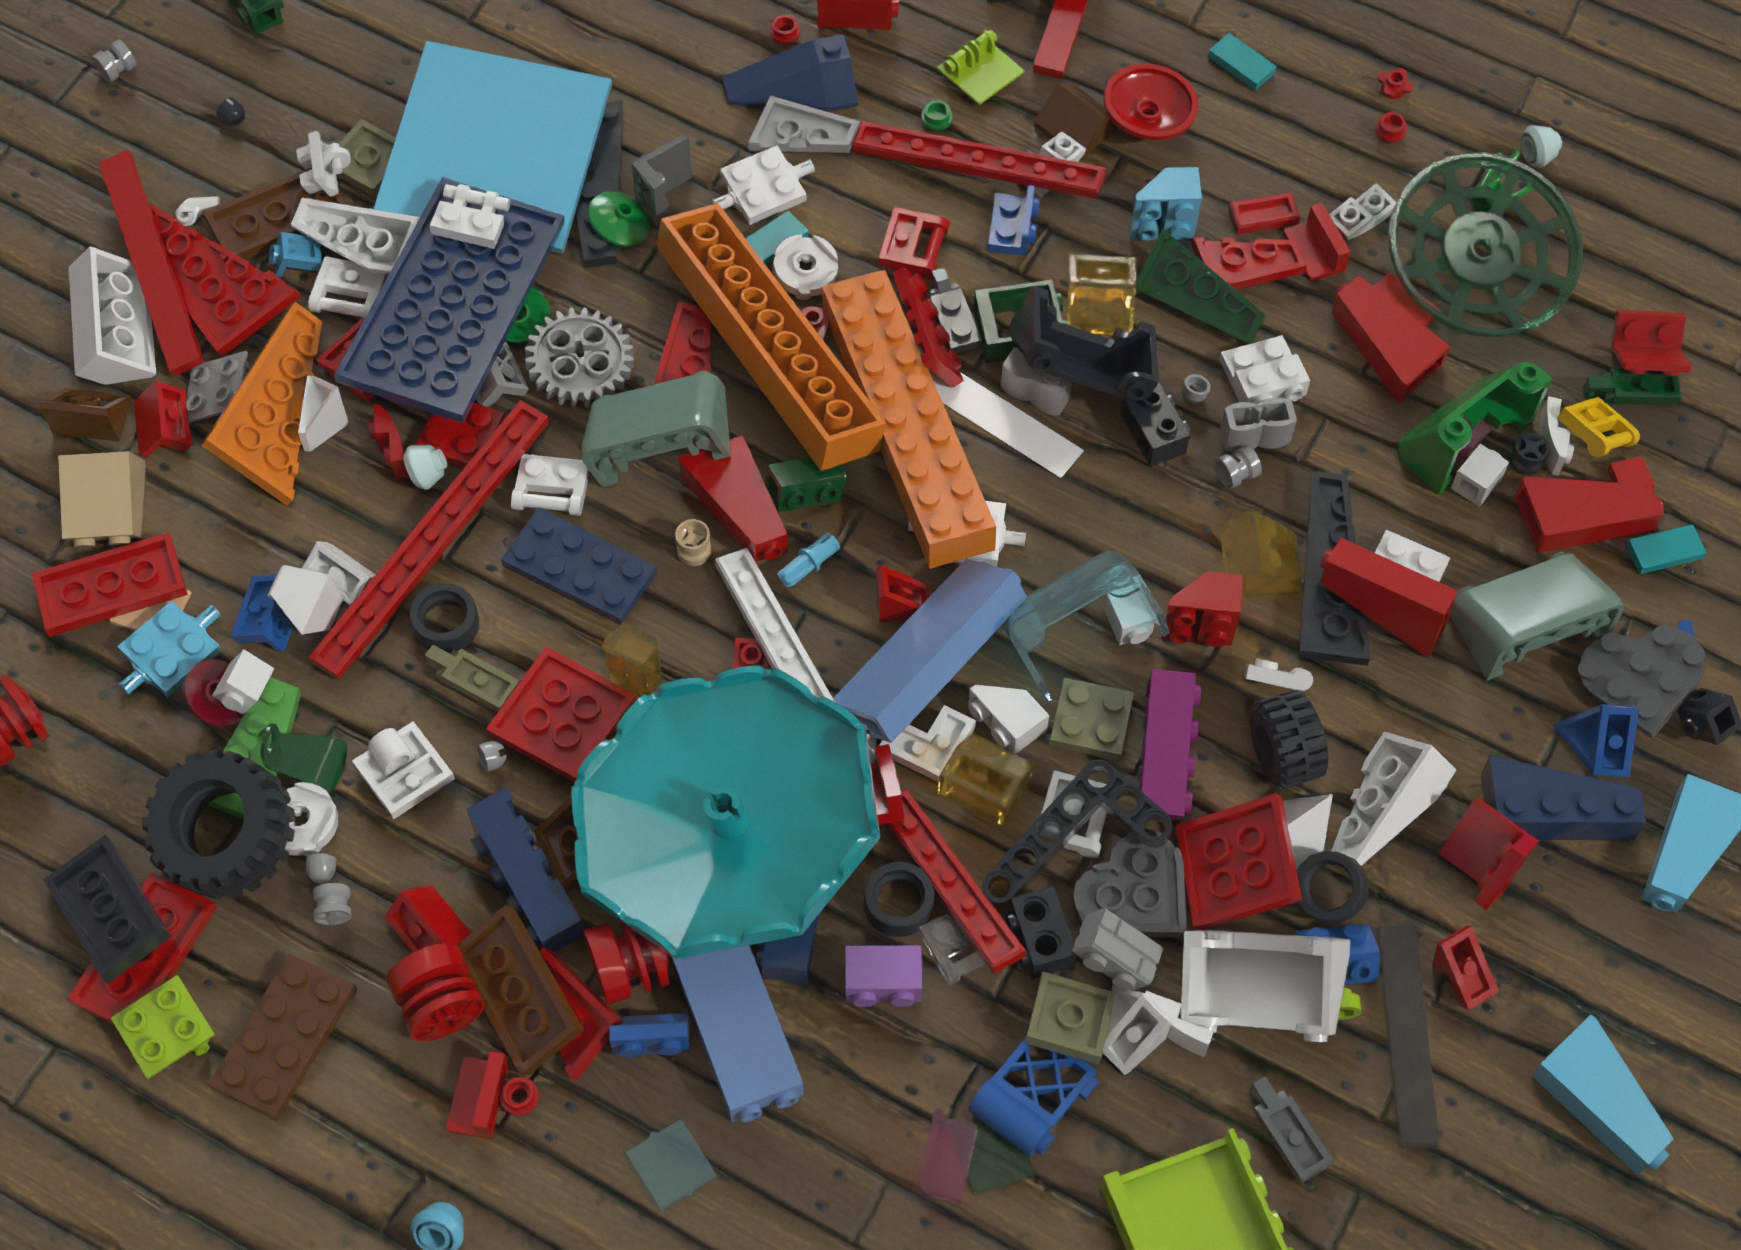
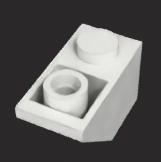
M974 685L970 688L968 702L970 713L977 721H984L991 729V734L997 744L1003 748L1006 746L1013 755L1047 731L1049 714L1027 690Z

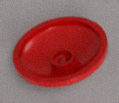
M1135 64L1119 70L1108 81L1103 98L1106 113L1117 127L1134 137L1154 141L1171 139L1186 132L1194 123L1199 106L1197 94L1186 78L1170 68L1156 64Z

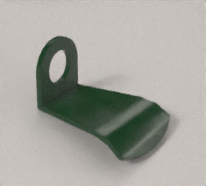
M275 723L268 725L261 744V759L265 768L303 783H312L320 786L327 793H330L336 787L342 775L347 756L346 741L326 736L280 733ZM272 734L270 746L267 750L268 740L270 735Z

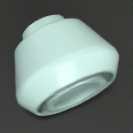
M1531 125L1525 129L1521 136L1523 156L1526 162L1535 168H1543L1558 156L1559 150L1562 147L1559 133L1550 127Z
M411 445L404 453V463L407 472L416 487L428 490L444 476L447 461L440 449L435 450L432 445Z

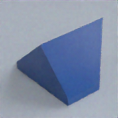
M1601 704L1553 724L1554 728L1593 775L1630 776L1639 713L1637 706Z

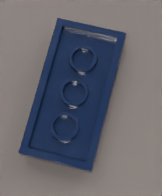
M539 507L501 559L503 567L619 625L623 624L657 574V565Z

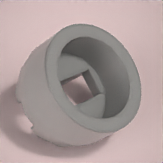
M1197 374L1187 376L1182 385V396L1190 404L1202 402L1210 391L1209 381Z
M488 741L476 747L480 764L485 772L498 769L506 760V754L499 755L498 750L504 748L499 742Z
M328 854L308 855L306 858V873L308 877L316 883L328 882L334 877L337 859Z

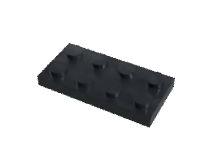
M106 834L43 879L99 975L108 984L172 937L116 846Z

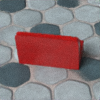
M1323 203L1310 206L1307 222L1284 229L1283 235L1285 239L1296 240L1307 264L1305 274L1309 281L1319 280L1346 270L1351 251Z
M155 381L135 400L134 408L140 456L147 458L160 445L185 452L191 446L185 389Z
M432 885L401 891L384 916L412 953L439 943L458 945L471 934L469 929Z
M490 1051L488 1060L470 1057L463 1058L446 1125L449 1133L492 1140L501 1103L500 1091L506 1082L509 1069L504 1053Z

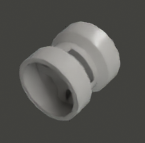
M119 39L111 43L109 49L105 52L99 51L91 56L96 69L109 83L117 79L122 71H130L137 66L132 53Z
M1249 445L1238 448L1232 456L1225 454L1215 459L1214 464L1217 476L1221 483L1229 490L1239 486L1242 480H1252L1262 473L1260 460L1256 452Z

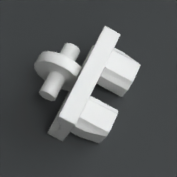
M317 130L308 134L309 144L296 149L300 164L305 169L312 167V170L300 174V184L309 194L322 189L330 197L339 194L336 174H341L343 169L350 164V153L345 148L340 147L338 143L330 145L323 143Z

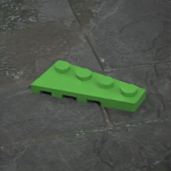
M270 677L258 701L244 714L223 753L227 751L238 753L265 768L261 759V744L266 728L270 723H275L280 733L291 734L301 697L299 688ZM272 734L270 735L268 740L267 750L270 746ZM265 768L277 777V772ZM237 793L219 796L208 804L211 807L244 819L243 802Z

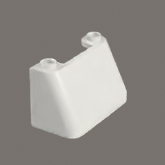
M1217 930L1184 931L1181 1019L1214 1031L1213 1033L1217 1032V1026L1236 1025L1296 1030L1298 1033H1304V1041L1327 1042V1035H1335L1350 956V939Z

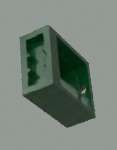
M1053 280L974 291L973 311L977 328L982 338V351L985 363L1005 361L1013 348L1016 347L1011 337L999 338L993 313L1018 310L1032 286L1049 291L1048 305L1049 307L1050 305L1057 307L1055 321L1069 325L1068 320L1061 317V312H1063L1062 295L1060 292H1055Z

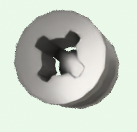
M326 883L313 889V900L317 903V908L313 912L315 922L322 925H338L346 923L351 919L352 911L347 905V901L351 897L349 886L341 883Z

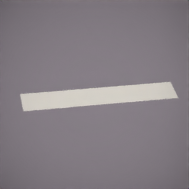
M919 348L921 354L925 353L922 348ZM928 368L940 398L945 405L1061 478L1084 452L1080 447L961 373L964 381L953 388Z

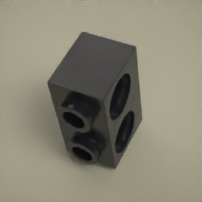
M1050 887L1011 898L1009 912L1005 913L1006 923L1012 933L1017 934L1019 942L1025 949V957L1020 959L1019 962L1023 969L1028 967L1031 979L1041 977L1042 972L1054 974L1075 968L1077 955L1072 951L1074 943L1055 888ZM1035 912L1043 919L1038 922H1032L1026 919L1024 915ZM1048 946L1054 951V954L1043 956L1036 951V948Z

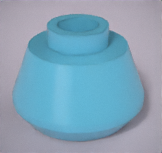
M433 1203L413 1218L411 1223L413 1237L423 1250H457L464 1238L463 1216L455 1206L449 1203Z

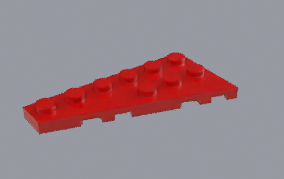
M150 204L186 310L221 357L301 297L297 290L282 284L275 277L262 272L245 259L213 240L210 241L191 227L188 228L171 215Z

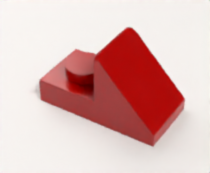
M1467 925L1437 943L1432 967L1434 970L1448 975L1462 1008L1470 1010L1499 992L1472 926Z

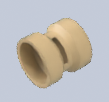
M690 519L682 522L675 532L678 557L686 565L700 566L711 555L709 528L701 520Z

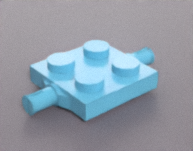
M170 601L117 646L119 652L132 663L134 671L118 683L120 688L130 695L133 690L145 681L156 686L167 698L184 684L186 675L196 664L212 660L222 651L220 645L206 632V628L221 616L218 610L210 605L198 617L194 618L183 612L173 601Z

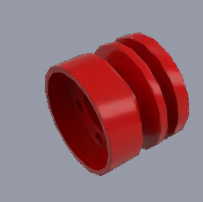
M7 674L0 677V682L7 692L0 697V768L16 759L10 742L17 739L28 750L34 747L25 734L32 729L41 742L50 737L46 731L43 716L23 687L12 681Z
M607 922L583 930L590 959L602 995L608 1006L632 997L630 980L637 978L644 992H650L651 984L648 976L650 973L654 974L659 988L670 985L666 952L622 922L623 935L618 937L615 936Z
M439 943L424 947L398 961L386 975L385 980L396 1005L403 1007L400 1014L404 1023L407 1024L406 1028L412 1040L418 1042L433 1041L451 1035L472 1023L482 1014L485 1008L480 992H477L478 989L474 979L468 978L470 971L458 945Z

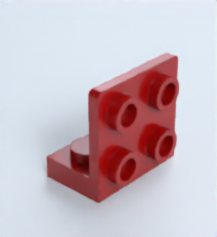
M1616 310L1610 347L1623 369L1633 374H1644L1646 370L1659 371L1668 376H1678L1680 372H1691L1692 365L1681 349L1686 315L1683 312Z
M1476 798L1439 853L1478 882L1477 887L1482 891L1474 902L1487 911L1502 896L1539 841L1484 801Z

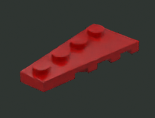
M903 266L894 272L893 275L901 300L910 309L906 315L909 323L917 331L913 335L916 345L919 348L922 347L925 352L920 355L922 363L954 388L964 381L959 371V368L962 367L961 361L947 344L950 341V337L945 328L938 324L936 317L939 316V312L934 303L926 297L925 291L928 288L923 278L918 273L913 275Z
M678 301L653 385L691 376L701 371L711 373L710 320L701 307Z

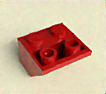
M1207 571L1171 597L1167 607L1161 639H1168L1179 644L1198 642L1206 643L1212 647L1232 646L1241 614L1243 575Z

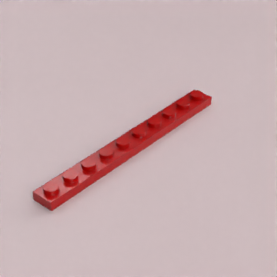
M521 400L310 654L309 660L313 665L337 680L342 678L549 424L547 415Z

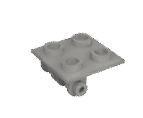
M247 351L205 362L191 369L186 399L189 423L222 414L251 368L247 361Z

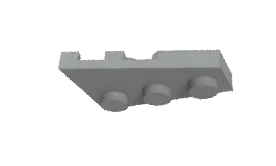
M770 96L748 142V151H765L778 145L782 152L849 153L859 129V121Z

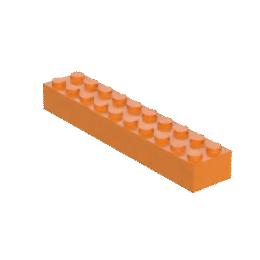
M719 203L662 218L657 249L818 468L823 471L879 452L886 422Z
M885 269L822 286L823 310L827 313L829 327L847 371L886 422L880 451L929 569L994 551L996 547V524L930 372L922 363L920 357L922 354L916 345L913 333Z

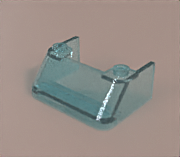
M1109 550L1102 552L1028 594L1027 598L1001 625L1046 703L1051 701L1052 698L1028 653L1037 649L1044 642L1046 636L1045 628L1107 593L1117 598H1125L1137 592L1163 636L1170 633L1162 610L1137 569L1117 551Z

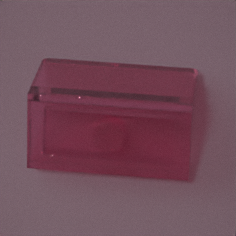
M935 1108L918 1181L923 1196L956 1203L962 1202L978 1130L977 1124L946 1118L944 1110Z

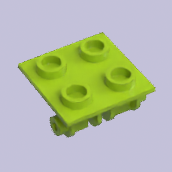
M992 30L982 31L978 38L974 41H968L966 45L960 47L957 53L948 55L946 61L937 66L939 72L978 105H981L1025 72L995 46L997 35Z
M178 975L111 1017V1020L147 1079L189 1052H194L196 1056L206 1053L210 1048L208 1045L210 1038L215 1036Z

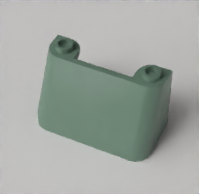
M701 371L691 376L615 395L599 397L592 403L581 446L583 463L599 484L605 487L618 484L617 472L618 470L621 473L627 472L628 461L687 447L693 456L699 454V449H705L712 452L714 460L730 457L725 386L716 375L707 371Z
M1559 552L1540 564L1474 588L1466 586L1459 589L1450 618L1488 681L1503 675L1504 671L1501 666L1504 663L1510 662L1513 659L1515 663L1521 662L1525 654L1532 650L1578 633H1582L1584 638L1591 634L1595 640L1602 638L1604 634L1613 631L1625 606L1619 596L1573 554Z

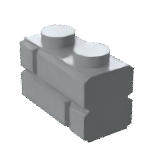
M1106 908L1088 914L1082 922L1079 930L1080 935L1077 936L1072 949L1073 953L1084 960L1083 964L1090 970L1103 972L1112 978L1113 985L1120 990H1137L1148 986L1153 980L1157 969L1155 966L1159 963L1164 948Z

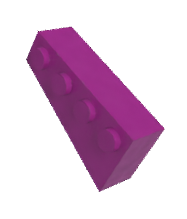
M1152 669L1146 684L1145 697L1149 698H1147L1144 711L1143 725L1147 726V730L1144 733L1141 761L1144 762V765L1140 771L1139 790L1163 809L1170 817L1171 822L1181 823L1184 813H1190L1192 807L1193 792L1186 791L1187 777H1193L1195 771V756L1189 755L1190 741L1196 742L1198 720H1192L1193 706L1199 707L1201 685L1195 684L1196 673Z

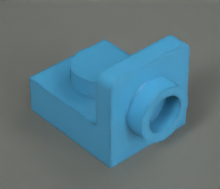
M281 232L276 244H272L269 250V263L273 264L274 274L282 277L286 267L319 271L322 265L320 243L304 235Z

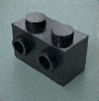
M1158 383L1152 394L1143 400L1132 401L1123 398L1120 415L1149 467L1186 454L1188 442L1191 438L1190 427L1184 419H1180L1176 412L1173 397L1171 394L1165 393L1160 383Z

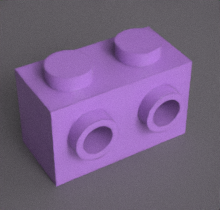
M845 946L846 1002H853L854 1005L860 1007L873 1006L876 1002H891L894 1006L906 1007L913 1005L914 1002H921L922 947Z

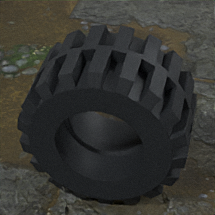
M1293 690L1256 701L1252 704L1250 710V731L1254 749L1263 771L1274 786L1278 789H1285L1326 775L1328 769V746L1325 732L1314 706L1303 692Z

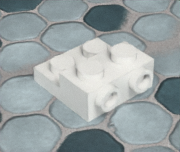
M1283 335L1221 352L1219 360L1239 402L1259 404L1271 398H1287L1293 402L1307 394L1310 379L1298 354H1291Z

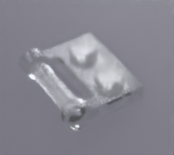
M949 913L919 927L920 936L949 986L959 982L961 976L985 965V962L977 952L955 963L949 959V957L972 947L970 941Z

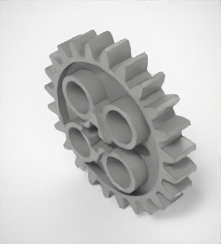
M569 308V316L566 317L560 311H556L555 321L545 317V328L536 325L535 335L528 336V346L525 347L526 370H529V380L536 381L537 391L546 389V399L549 400L557 395L559 405H562L566 399H570L572 408H575L578 401L583 400L586 408H589L590 399L595 398L597 400L604 394L615 395V388L623 390L624 380H630L634 357H632L633 345H629V334H622L621 324L612 327L611 316L603 321L600 320L599 310L593 316H588L587 308H583L580 315H576L574 309ZM589 340H597V341H599V342L591 343V342H588V341H589ZM564 344V345H566V346L557 347V346H554V345ZM595 368H602V369H605V370H603V371H595V370H593V369H595ZM562 372H569V373H571V374L565 376V375H561L560 373H562Z

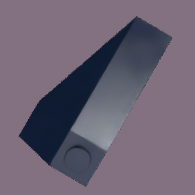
M844 34L810 40L722 77L729 105L765 107L770 96L801 105L817 107V109L826 112L858 106L852 62Z

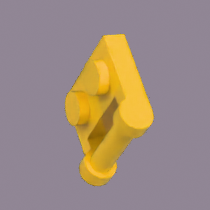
M1599 397L1564 407L1557 417L1566 425V429L1571 430L1570 434L1580 437L1587 443L1588 452L1593 457L1607 455L1611 449L1620 446L1630 447L1636 445L1640 439L1639 431ZM1612 430L1616 434L1606 437L1602 432Z

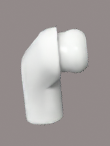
M220 197L188 198L176 210L175 218L183 225L190 226L204 214V211L221 205Z

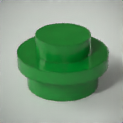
M934 100L929 102L922 110L921 120L928 129L940 131L951 125L953 113L947 103Z

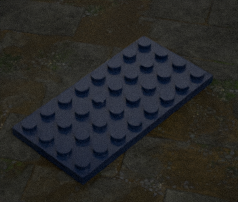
M442 177L335 372V381L464 423L565 224V216L508 198L511 200L508 212L497 209L495 211V214L504 216V226L495 249L433 235L430 233V224L439 202L444 201L452 204L454 202V199L443 197L445 185L458 187L459 184H463ZM470 186V190L487 193L485 190ZM467 203L466 207L478 210L483 208V206Z

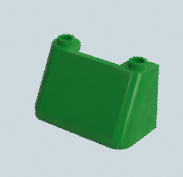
M1521 362L1475 381L1401 438L1398 447L1399 458L1436 494H1441L1451 486L1453 481L1450 475L1458 452L1470 442L1472 429L1486 419L1497 430L1503 424L1512 423L1516 424L1517 428L1522 432L1533 424L1552 378L1536 364Z

